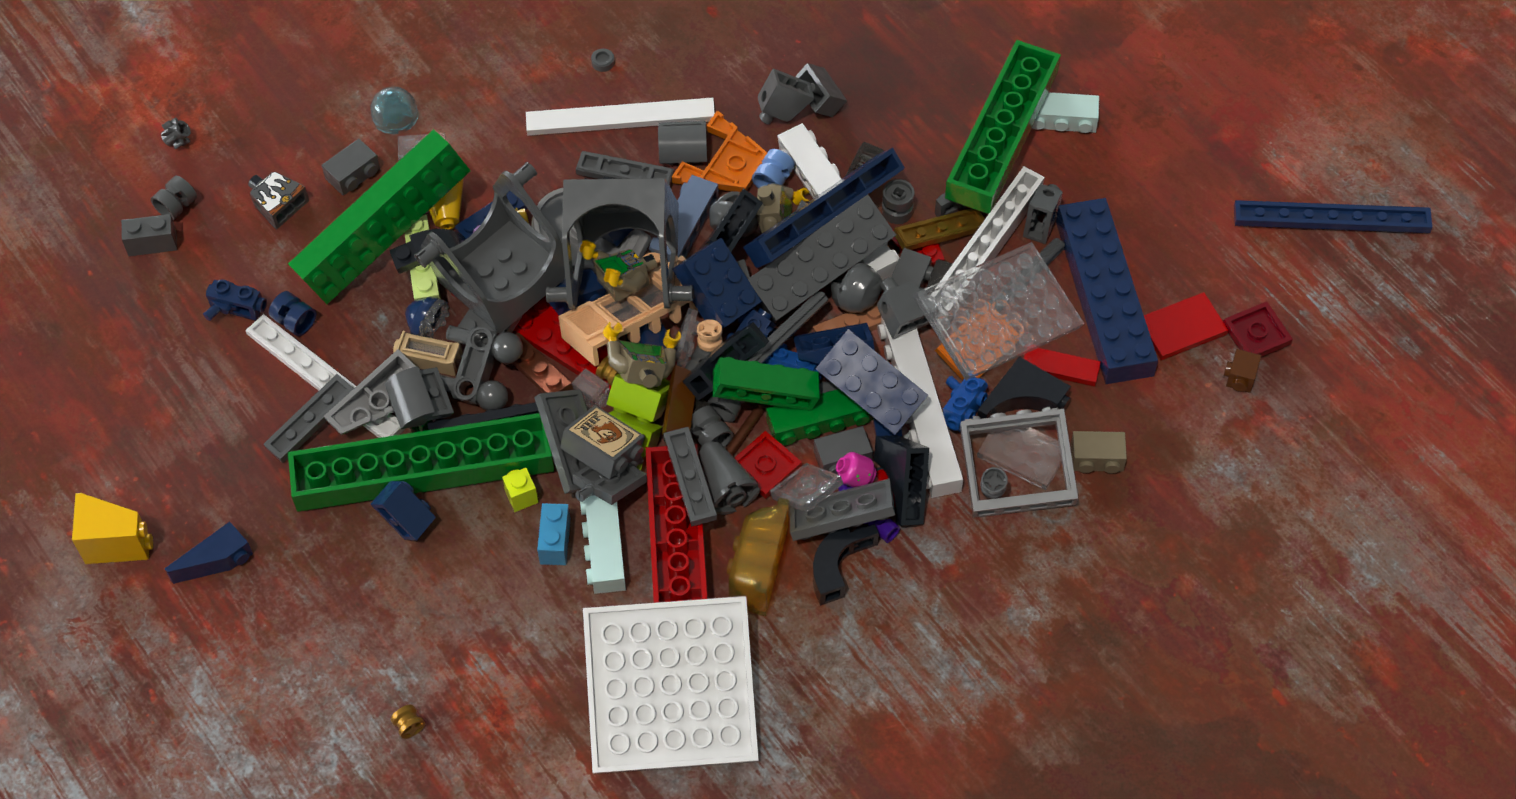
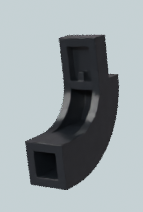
M448 229L425 230L409 235L410 242L389 251L396 270L401 274L420 266L414 255L422 250L421 245L431 231L437 234L448 248L462 243L466 238L462 234Z
M752 322L741 331L738 330L715 348L682 382L699 401L713 391V369L720 357H732L736 360L745 361L765 347L769 340L756 324Z
M875 524L868 527L860 526L851 533L848 527L839 529L836 532L829 533L820 543L813 561V587L820 606L845 597V583L839 572V565L847 556L878 545L879 532Z

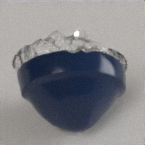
M429 296L417 299L409 304L406 308L405 316L410 334L433 339L437 329L440 326L446 325L445 317L450 315L447 301Z

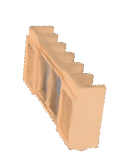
M683 256L678 257V264L686 260V258ZM661 266L648 274V286L640 289L637 293H633L618 302L610 294L592 302L588 301L576 307V309L560 315L559 323L562 338L590 363L597 366L599 365L597 348L605 344L607 345V342H609L603 335V330L609 322L612 329H614L617 322L622 325V331L617 336V340L619 337L627 334L628 340L638 343L640 341L639 327L648 323L649 329L653 333H658L661 330L660 317L669 313V318L674 323H678L682 318L681 306L689 303L692 311L695 313L699 311L692 301H673L671 308H664ZM676 277L674 286H682Z

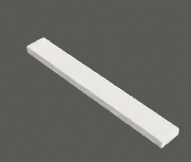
M713 98L530 111L526 112L527 136L659 126V123L709 122L715 114Z
M264 314L246 329L248 336L318 391L336 374L341 376L353 388L356 387ZM391 413L363 425L378 438L399 435L405 430L400 428L397 418Z

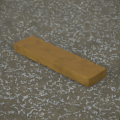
M970 208L896 227L894 229L895 238L902 250L903 248L913 250L974 234L985 219L979 210Z

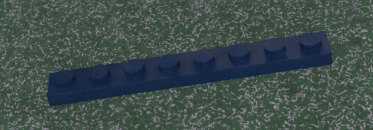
M1235 200L1234 203L1235 226L1431 233L1433 228L1431 209L1429 207Z

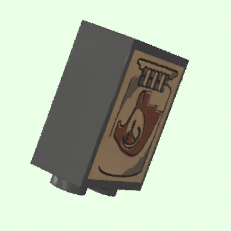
M594 405L564 429L560 448L606 478L611 479L618 472L622 473L633 460L637 461L641 457L644 450L642 445L645 436Z

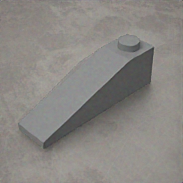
M399 349L396 350L326 413L324 418L343 435L394 412L385 382L393 375L416 366Z

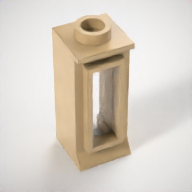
M402 331L400 339H396L393 347V353L399 349L419 369L437 367L439 373L456 376L457 374L455 359L461 360L463 355L461 344L458 342L451 343L408 334L405 331Z

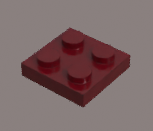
M1267 301L1223 320L1229 335L1239 350L1261 355V357L1289 346L1293 341V338Z

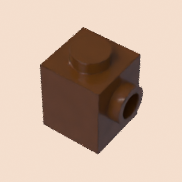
M1236 349L1233 361H1227L1224 376L1228 377L1226 387L1233 388L1239 392L1251 393L1261 355Z

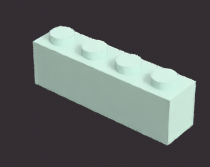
M1049 92L1032 128L1036 130L1048 129L1096 133L1099 118V96Z
M595 495L590 496L583 502H580L581 515L587 516V522H582L583 537L589 538V545H584L585 560L591 561V568L586 569L588 585L593 584L594 594L626 591L617 502L611 505Z

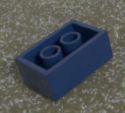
M722 238L706 245L672 268L682 286L693 285L694 299L692 302L703 319L715 320L721 324L722 328L728 326L762 302Z

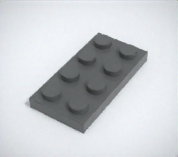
M581 389L540 393L534 398L564 494L575 493L582 488L573 484V474L587 465L562 450L560 445L564 429L587 411Z
M890 478L789 504L790 534L793 541L805 540L815 535L833 533L839 529L851 526L857 527L867 522L885 520L890 516H894L893 487Z

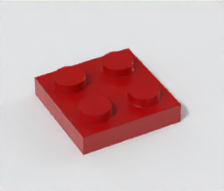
M764 431L734 457L758 482L759 494L765 499L802 467V461L767 431Z

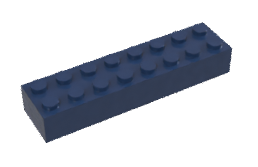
M1106 198L1059 205L1056 225L1061 241L1065 243L1064 251L1097 359L1101 361L1100 368L1105 385L1153 377L1158 364V358Z

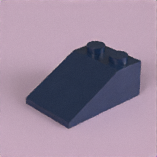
M861 323L793 336L798 358L820 364L848 329L875 351L868 324Z

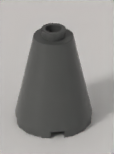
M713 441L702 445L698 457L716 514L726 515L736 512L734 507L741 504L746 507L756 499L760 492L758 482L721 443Z

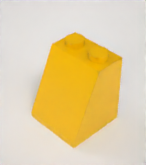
M76 493L72 541L85 564L149 560V550L153 549V536L148 534L147 524L142 521L138 512L83 493Z

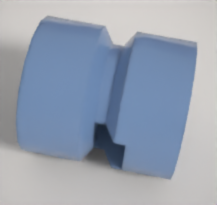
M770 149L762 160L763 164H760L752 175V181L757 188L771 183L783 186L785 179L789 177L795 168V163L784 151Z

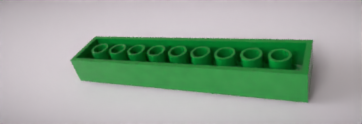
M539 413L288 452L291 496L297 512L374 500L390 481H404L414 489L413 493L503 480V476L516 469L527 468L530 475L554 472L552 452Z

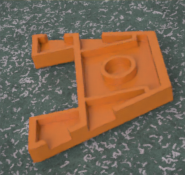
M716 111L707 124V132L725 139V141L705 170L682 161L672 175V182L683 185L684 182H688L691 175L717 183L718 190L741 192L744 188L748 191L753 183L752 175L758 166L763 164L762 160L767 152L749 136L745 137L738 131V127L735 124L725 120L721 112Z

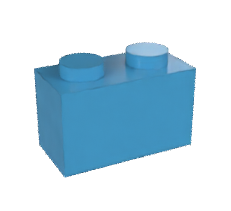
M542 503L537 548L539 561L542 565H566L571 520L568 504Z

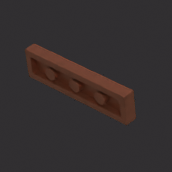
M517 332L516 335H518L523 344V353L512 364L542 393L574 390L572 383Z

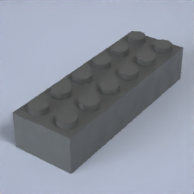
M867 194L748 280L762 301L759 303L760 307L772 315L770 321L775 322L892 239L896 234Z

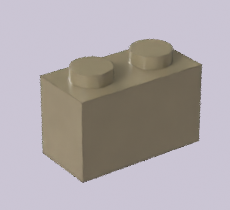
M1073 431L1071 456L1074 471L1090 473L1092 471H1105L1107 473L1123 472L1127 459L1125 432Z

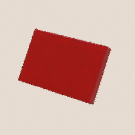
M1204 292L1144 315L1154 349L1161 360L1228 334L1226 325Z

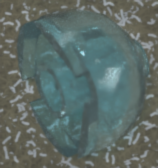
M395 86L386 87L380 90L372 99L370 105L371 117L378 130L388 134H398L399 130L406 128L407 131L416 123L418 118L417 104L414 97L407 90Z

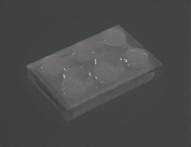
M1031 427L990 432L977 453L978 458L1044 490L1048 488L1062 464L1058 440Z

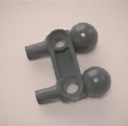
M449 325L446 339L465 344L466 346L456 378L440 374L446 392H450L456 400L479 405L485 411L504 408L508 402L507 388L499 381H489L495 359L501 363L510 364L521 357L523 353L521 339L514 333L504 332L500 334L490 331L485 327H473L467 330ZM488 336V343L484 347H480V340ZM473 384L472 393L466 396V387Z

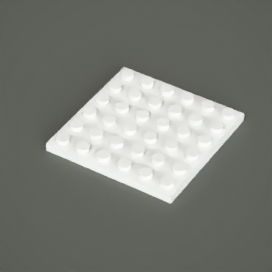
M746 596L583 608L593 774L759 761Z

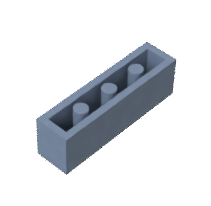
M691 175L687 183H683L680 197L677 200L679 203L678 257H687L709 217L711 204L718 200L717 183ZM653 237L649 246L651 253L660 254L659 237ZM667 246L668 262H670L671 251Z

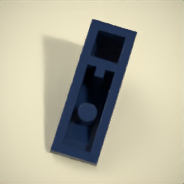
M228 522L164 569L170 581L175 584L232 570L236 566L244 564L253 553L247 540L231 522Z

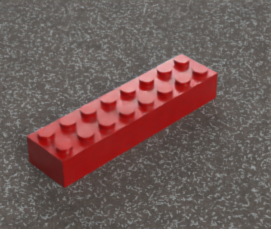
M694 444V445H695V448H696L697 455H698V447H697V444ZM645 447L654 603L707 599L703 524L691 527L667 447Z

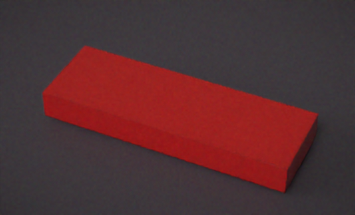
M1028 345L1026 346L1023 358L1058 379L1094 387L1101 361Z

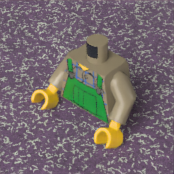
M774 183L760 187L757 198L763 204L756 213V218L762 234L791 214V198L796 205H799L801 200L808 202L809 200L805 199L803 195L808 194L809 190L802 188L794 192L792 188Z
M588 240L582 241L580 247L582 256L586 260L593 258L598 282L616 302L648 286L649 278L647 271L657 268L656 260L652 254L640 258L632 249L607 254L601 250L595 251L596 245Z
M609 322L603 330L604 337L609 340L607 342L609 365L627 383L640 384L647 388L660 386L662 379H666L672 373L675 366L676 350L674 348L681 338V333L678 331L675 339L669 336L670 329L667 330L663 339V344L667 348L664 349L663 346L617 340V336L622 331V325L617 322L614 329H612Z

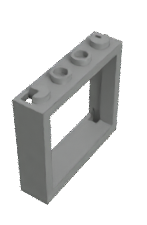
M1046 407L1040 412L1021 410L1016 412V415L1006 416L1005 413H996L991 415V418L980 419L979 416H973L972 419L961 421L960 432L973 518L1077 504L1078 494L1064 409H1050V407ZM1056 424L1066 490L979 500L970 435Z

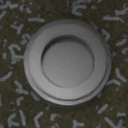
M608 49L594 51L591 55L592 67L600 72L609 71L615 64L614 54Z

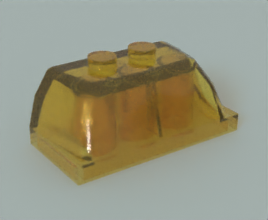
M779 498L777 505L760 508L745 516L740 535H736L734 539L733 551H735L733 559H729L727 574H730L729 597L746 596L747 610L757 615H767L789 528V499Z

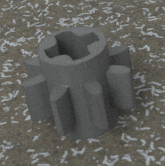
M174 118L162 124L164 131H162L161 137L166 145L174 146L177 149L190 142L188 136L191 134V131L186 122L178 121L177 118Z

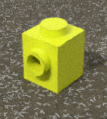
M527 468L510 471L502 477L506 495L514 512L538 503L536 487Z

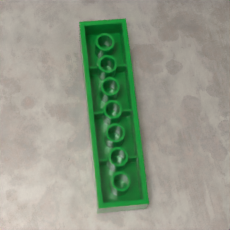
M1016 40L946 181L945 199L987 214L992 211L1058 74L1061 54Z
M433 129L293 258L288 265L328 304L471 170L452 146Z

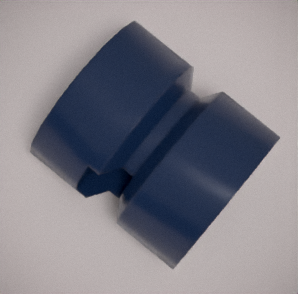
M289 291L280 293L273 300L269 308V316L279 324L284 325L287 330L296 336H302L308 332L317 316L315 309L305 302H301V299Z

